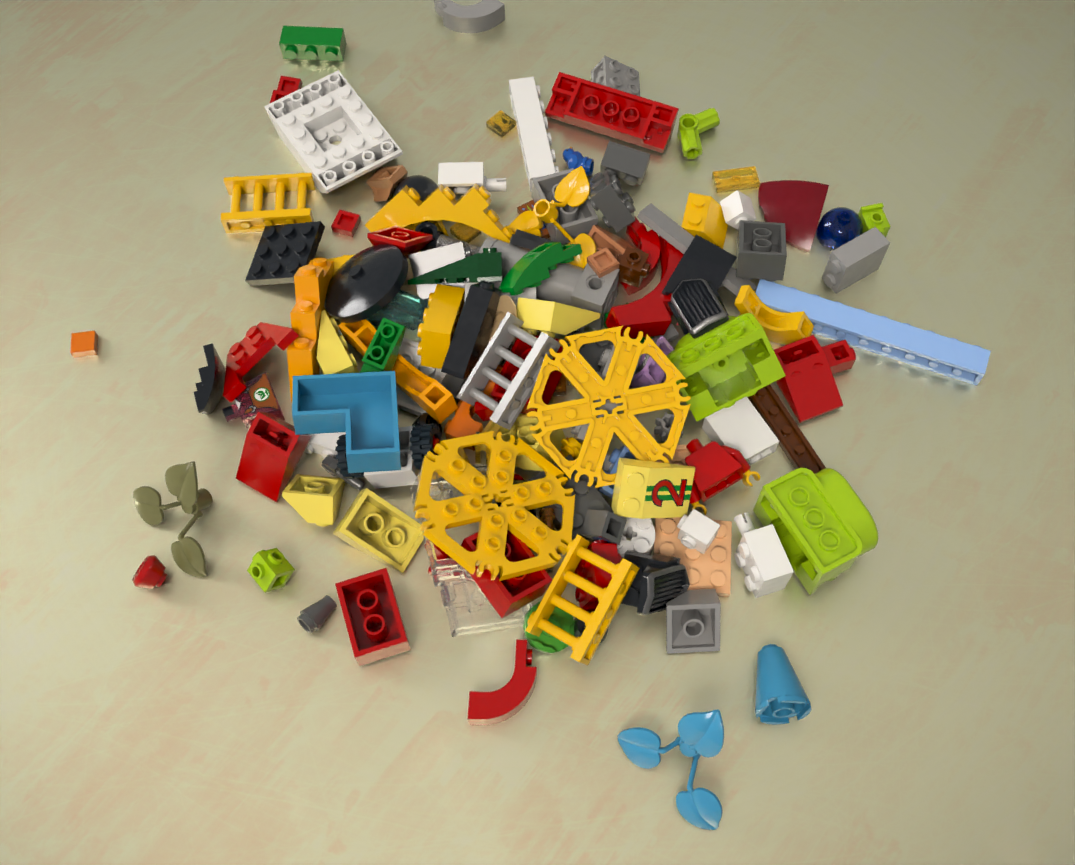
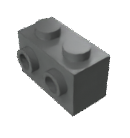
M609 141L600 165V172L603 173L607 170L611 176L615 174L617 178L623 179L629 185H642L651 154Z

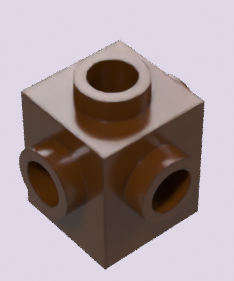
M627 246L624 254H619L617 258L619 262L618 269H620L619 281L639 288L643 277L646 278L650 271L651 264H648L649 254L640 249Z

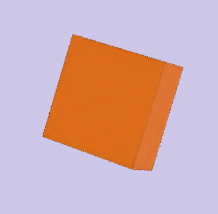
M95 330L71 333L70 353L74 358L97 355L98 335Z

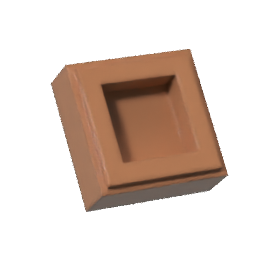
M607 247L587 257V263L599 278L619 268V262Z

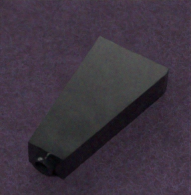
M481 280L480 283L470 286L441 372L461 379L469 377L486 349L502 291L495 288L494 283Z

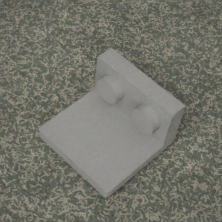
M604 56L591 71V82L640 96L639 72L634 68Z

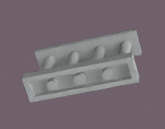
M509 312L500 322L498 329L457 395V398L474 406L475 402L478 401L492 410L493 414L490 420L508 430L511 429L532 394L545 354L550 359H553L549 354V349L552 348L557 353L561 346L558 341L543 332L536 338L521 329L524 322ZM515 337L532 346L525 360L508 350ZM502 358L519 368L513 381L495 371ZM489 379L507 390L499 403L482 392Z

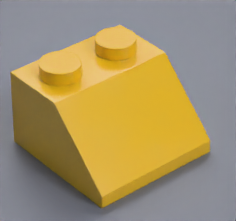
M689 193L681 227L692 236L698 235L723 249L728 224L725 223L721 205L711 196Z

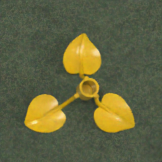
M580 166L574 169L558 184L554 197L560 203L554 200L549 202L546 199H541L535 203L533 211L521 213L508 225L514 234L516 229L541 237L540 229L544 227L543 222L553 223L570 241L568 244L581 245L582 253L574 256V261L568 263L583 269L587 264V257L596 253L595 242L589 235L584 233L579 234L573 239L556 221L558 218L556 207H565L567 204L571 207H578L587 200L590 194V183L584 168Z

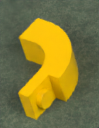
M750 285L741 286L734 303L740 312L739 316L746 313L753 314L763 327L769 341L787 345L811 336L814 325L804 311L785 313L773 310L759 299Z

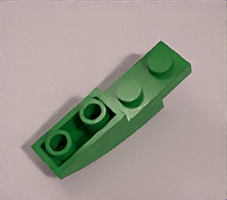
M546 242L534 248L510 269L501 282L499 289L503 293H510L511 296L523 293L526 287L540 286L542 280L550 277L549 270L557 268L558 263L574 261V256L582 253L581 245H562L561 242Z
M383 317L362 359L364 364L359 373L392 371L406 327Z

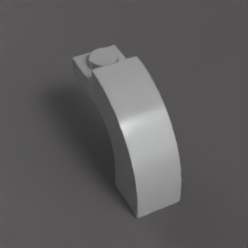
M434 0L435 12L443 17V25L456 32L480 33L496 27L505 20V6L499 0H482L477 4L468 6L459 5L452 0Z

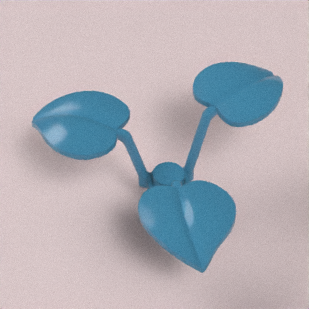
M720 710L693 712L683 716L678 723L680 737H677L675 741L665 747H660V737L655 732L646 728H629L618 734V742L628 759L641 768L651 769L656 767L661 761L660 754L668 752L677 745L680 746V751L683 755L693 757L687 783L688 791H681L676 796L678 811L685 820L698 828L707 830L718 829L723 811L718 797L705 788L693 789V781L700 756L714 757L723 747L724 726Z

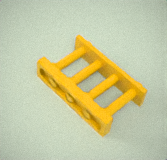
M312 173L224 177L223 181L228 194L232 195L231 212L221 213L220 219L226 234L263 232L265 226L314 222L311 209L306 208L307 191L315 190ZM298 191L297 209H284L285 192ZM276 192L275 210L262 211L263 193ZM241 194H254L253 211L240 212Z
M577 534L576 538L568 544L567 554L537 610L530 615L525 631L538 637L542 631H545L572 647L571 658L588 665L640 568L624 558L620 563L614 564L587 549L590 542ZM581 558L611 574L612 579L608 587L603 589L574 573ZM568 582L598 598L599 604L594 612L589 613L561 597ZM555 607L585 623L586 628L581 636L577 638L548 621Z

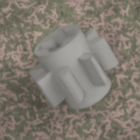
M665 412L662 419L656 418L654 434H659L661 437L660 442L667 440L674 419L673 414Z

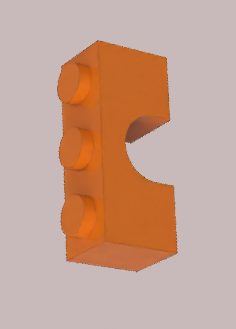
M489 379L482 391L490 398H492L490 394L495 382ZM460 400L457 404L458 408L455 410V416L452 420H448L445 425L444 433L446 440L479 434L483 431V424L472 419L476 414L475 404L473 406ZM475 446L464 447V449L476 450Z

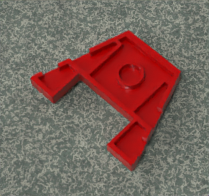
M260 322L257 326H252L247 331L246 337L241 342L235 343L227 354L223 396L229 402H232L247 388L242 377L275 345L284 351L299 335L292 328Z

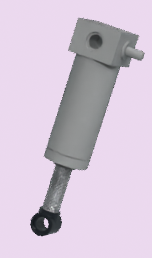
M423 222L415 229V231L433 235V239L420 250L421 252L464 242L437 231V227L431 222ZM488 237L481 247L465 242V246H470L472 255L483 253V248H497V252H502L503 279L510 269L524 255L530 252L528 249L492 237ZM558 263L557 268L549 270L550 277L542 280V284L536 287V298L601 313L599 319L585 326L595 330H602L604 314L611 310L618 296L620 269H616L599 278L588 263L584 269L569 263ZM583 326V327H581V328H579V329H577V330L582 331V330H584L585 326Z

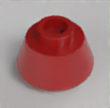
M147 556L132 579L135 587L153 589L155 586L160 587L167 577V574L164 572L165 566L157 556Z

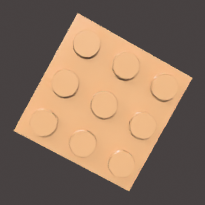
M682 517L655 518L653 555L658 553L680 558V564L686 567L690 581L687 591L715 589L718 596L729 597L732 521L713 520L720 525V528L705 554H702L696 549L685 547L680 539H678L680 529L677 528V525Z

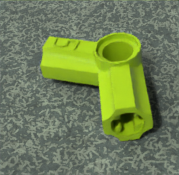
M709 108L695 115L684 114L680 117L677 137L681 142L684 157L696 159V157L702 155L699 134L720 124L718 112L714 108Z

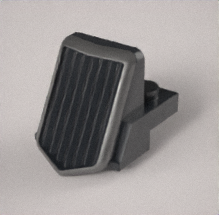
M682 280L671 295V301L668 302L684 336L689 333L692 338H698L729 320L724 304L710 280Z
M628 550L625 552L624 559L640 569L621 604L638 607L637 614L646 616L666 610L667 602L685 593L689 588L690 581L687 570L683 564H680V558L654 553L651 556Z

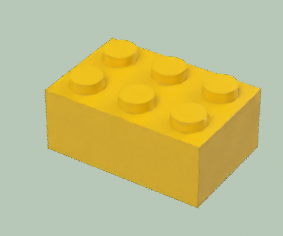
M437 284L434 293H430L428 300L429 308L425 307L424 323L419 324L417 336L421 338L417 349V355L421 356V366L442 369L464 306L465 288Z

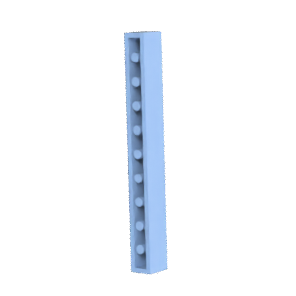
M760 279L755 293L766 306L785 313L804 311L814 325L812 330L814 334L836 341L846 339L848 345L976 386L985 375L991 351L978 345L961 342L956 338L942 336L930 330H923L908 323L889 319L886 316L872 314L863 309L853 308L838 301L822 298L816 294H809L793 287L777 284L774 281L770 282Z

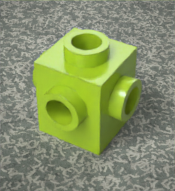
M277 548L257 552L247 569L248 573L265 593L284 587L295 570Z

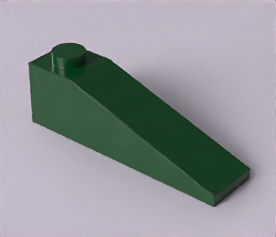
M483 248V253L474 254L409 279L408 285L480 282L481 280L488 282L503 281L502 252H497V248Z

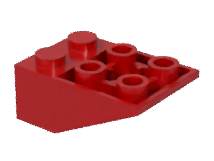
M814 335L774 349L786 375L777 380L776 383L799 423L843 407V402L826 354Z
M258 412L246 435L236 479L273 501L278 502L312 436L308 434L295 435L294 426L271 413Z

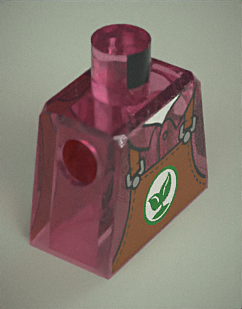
M266 372L246 382L247 388L234 399L235 404L222 409L227 422L241 417L245 427L248 429L258 412L271 413L285 420Z

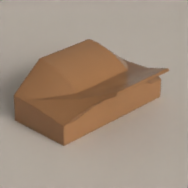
M403 165L378 168L366 181L373 190L375 202L387 201L396 185L407 178L408 171Z

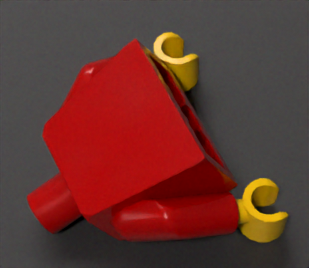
M698 439L691 440L686 446L690 455L684 459L686 466L695 467L689 501L692 504L690 512L697 507H702L703 513L706 515L707 509L699 503L700 498L702 502H705L741 479L745 486L752 487L753 485L749 481L750 475L756 481H760L759 473L750 471L751 466L737 449L726 445L720 446L716 441L703 446Z

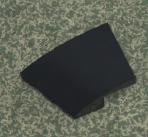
M696 235L668 280L662 294L668 296L675 291L682 280L691 279L710 280L716 291H718L737 257Z
M213 343L203 346L208 366L198 369L201 382L195 383L197 391L194 392L198 412L206 415L214 411L224 392L225 367Z

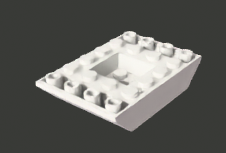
M339 70L264 106L279 137L306 173H312L315 186L320 193H329L403 155V151ZM335 141H340V142H341V143L338 144V145L332 144V143L335 142Z

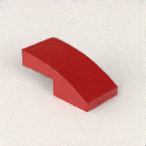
M281 76L277 90H273L270 103L301 89L303 84L301 79Z

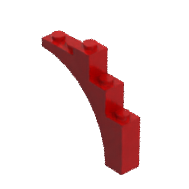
M659 236L662 270L660 283L643 298L629 304L612 307L605 321L607 328L623 326L621 336H623V332L627 327H630L629 337L631 339L637 338L640 331L643 332V337L646 334L649 337L664 335L672 321L671 315L673 313L668 302L671 301L673 293L667 296L663 295L662 291L684 254L661 236Z

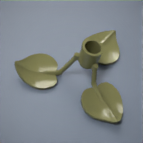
M195 461L173 465L165 473L167 488L172 495L177 496V502L161 505L159 492L149 486L135 489L133 498L135 499V507L140 517L149 525L156 526L163 522L164 513L162 510L180 505L185 513L194 514L178 535L179 541L172 543L171 551L175 563L182 571L194 577H206L208 573L201 545L192 537H184L196 520L203 516L202 510L210 507L213 503L212 496L208 490L204 488L198 490Z

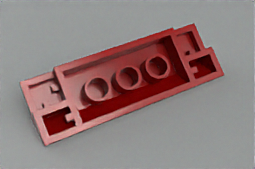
M559 72L552 88V96L545 110V116L664 154L668 141L672 137L679 108Z

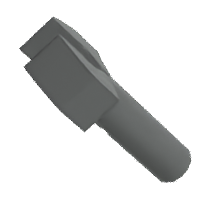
M327 455L321 462V466L332 476H339L357 490H361L364 487V482L358 478H343V475L339 472L340 468L337 467L338 460Z

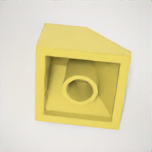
M296 474L282 492V497L307 523H316L317 526L321 527L333 525L339 516L345 481L341 478Z

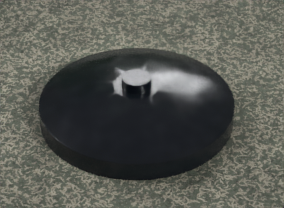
M388 244L371 246L355 254L331 278L324 303L326 311L336 321L342 323L358 322L380 311L396 296L405 282L408 273L406 257L399 248Z

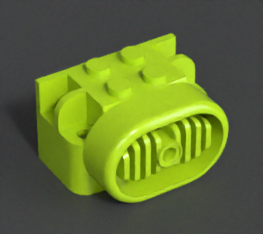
M746 313L738 317L728 316L729 320L698 338H692L688 333L678 341L674 350L667 355L668 359L686 378L685 380L676 381V384L688 383V386L681 388L680 391L683 397L690 396L691 399L686 403L687 405L691 404L690 410L696 421L723 408H729L736 401L752 396L759 389L786 376L763 327L753 314Z
M798 468L764 485L753 509L764 527L773 524L794 573L809 595L813 594L820 584L832 581L839 574L848 570L857 557L874 549L878 543L877 527L870 512L848 481L839 472L831 468L822 469L815 474L807 468Z

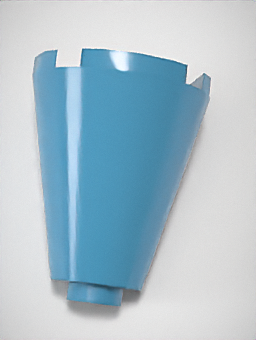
M775 644L765 645L757 654L756 717H760L762 723L772 725L789 723V718L797 716L798 720L803 719L810 714L812 710L811 704L784 649Z

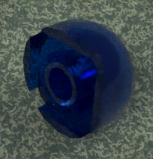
M847 207L833 208L821 218L816 230L817 239L823 247L826 245L831 248L830 251H833L862 235L863 222L860 216L852 209Z

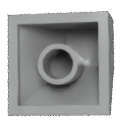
M715 589L688 590L666 603L667 654L720 651L721 603Z

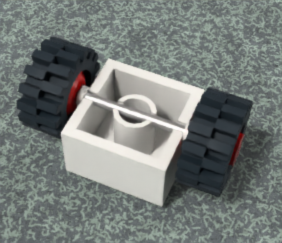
M436 423L399 427L401 470L348 473L346 434L339 436V440L336 442L338 445L335 448L338 454L335 455L336 459H338L337 467L340 468L339 472L343 475L344 479L365 477L375 489L415 485L419 483L422 461L427 452L431 451L434 455H438L433 450L435 445L442 441V433L439 432L440 428Z

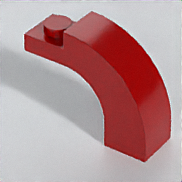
M636 216L635 221L626 227V234L637 249L649 254L648 264H651L648 276L646 278L643 277L639 288L619 281L628 296L642 290L652 281L658 269L661 249L658 234L653 230L647 231L645 225L640 223Z
M516 639L515 670L512 678L504 687L492 692H469V725H492L503 722L518 713L528 702L535 688L537 667H527V665H532V649H528L527 640Z

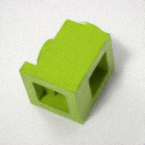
M883 203L860 208L856 223L861 234L876 227L885 237L887 236L891 226L883 211Z

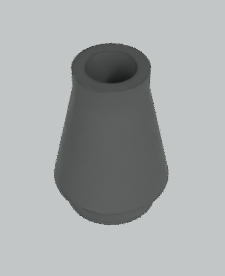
M326 595L323 599L300 611L301 615L297 617V621L304 630L311 634L314 630L318 631L337 605L330 596Z

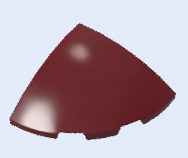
M799 180L760 183L758 205L762 207L764 221L785 223L786 243L801 251L810 253L829 185Z

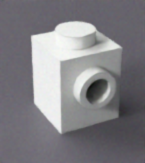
M739 190L720 201L725 223L738 230L739 220H756L751 198Z
M693 509L689 516L684 514L677 525V528L680 529L678 539H680L685 547L696 549L700 553L705 554L717 536L720 525Z

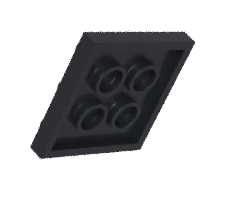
M317 221L265 226L245 281L250 286L294 283V275L297 270L302 266L308 265L315 258L325 229L323 223Z

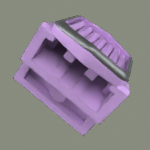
M660 336L659 339L657 337L652 339L666 356L674 350L664 336ZM642 354L629 388L661 384L665 381L666 374L650 355Z

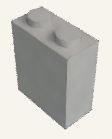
M874 227L833 250L822 276L824 283L837 294L877 271L890 242Z

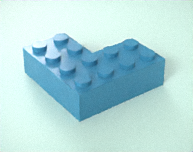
M395 371L293 376L292 417L295 435L346 432L348 473L401 470Z

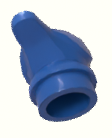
M573 147L563 151V158L567 163L568 169H576L582 166L586 175L592 176L594 168L593 159L583 157L580 152L574 151Z

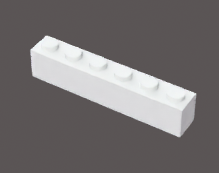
M534 76L509 80L510 99L530 192H532V179L559 172L558 166H554L553 163L556 162L555 151L550 149L552 145L551 134L546 132L548 121L547 117L542 115L544 113L543 100L539 101V98H541L540 86L535 85Z

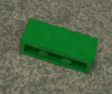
M283 26L279 41L283 59L343 61L347 44L343 28Z

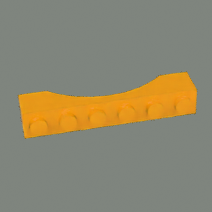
M366 319L354 323L341 322L338 325L345 340L364 356L377 331L375 327ZM398 353L392 370L395 371L396 386L441 424L458 408L453 394L436 379L419 371Z

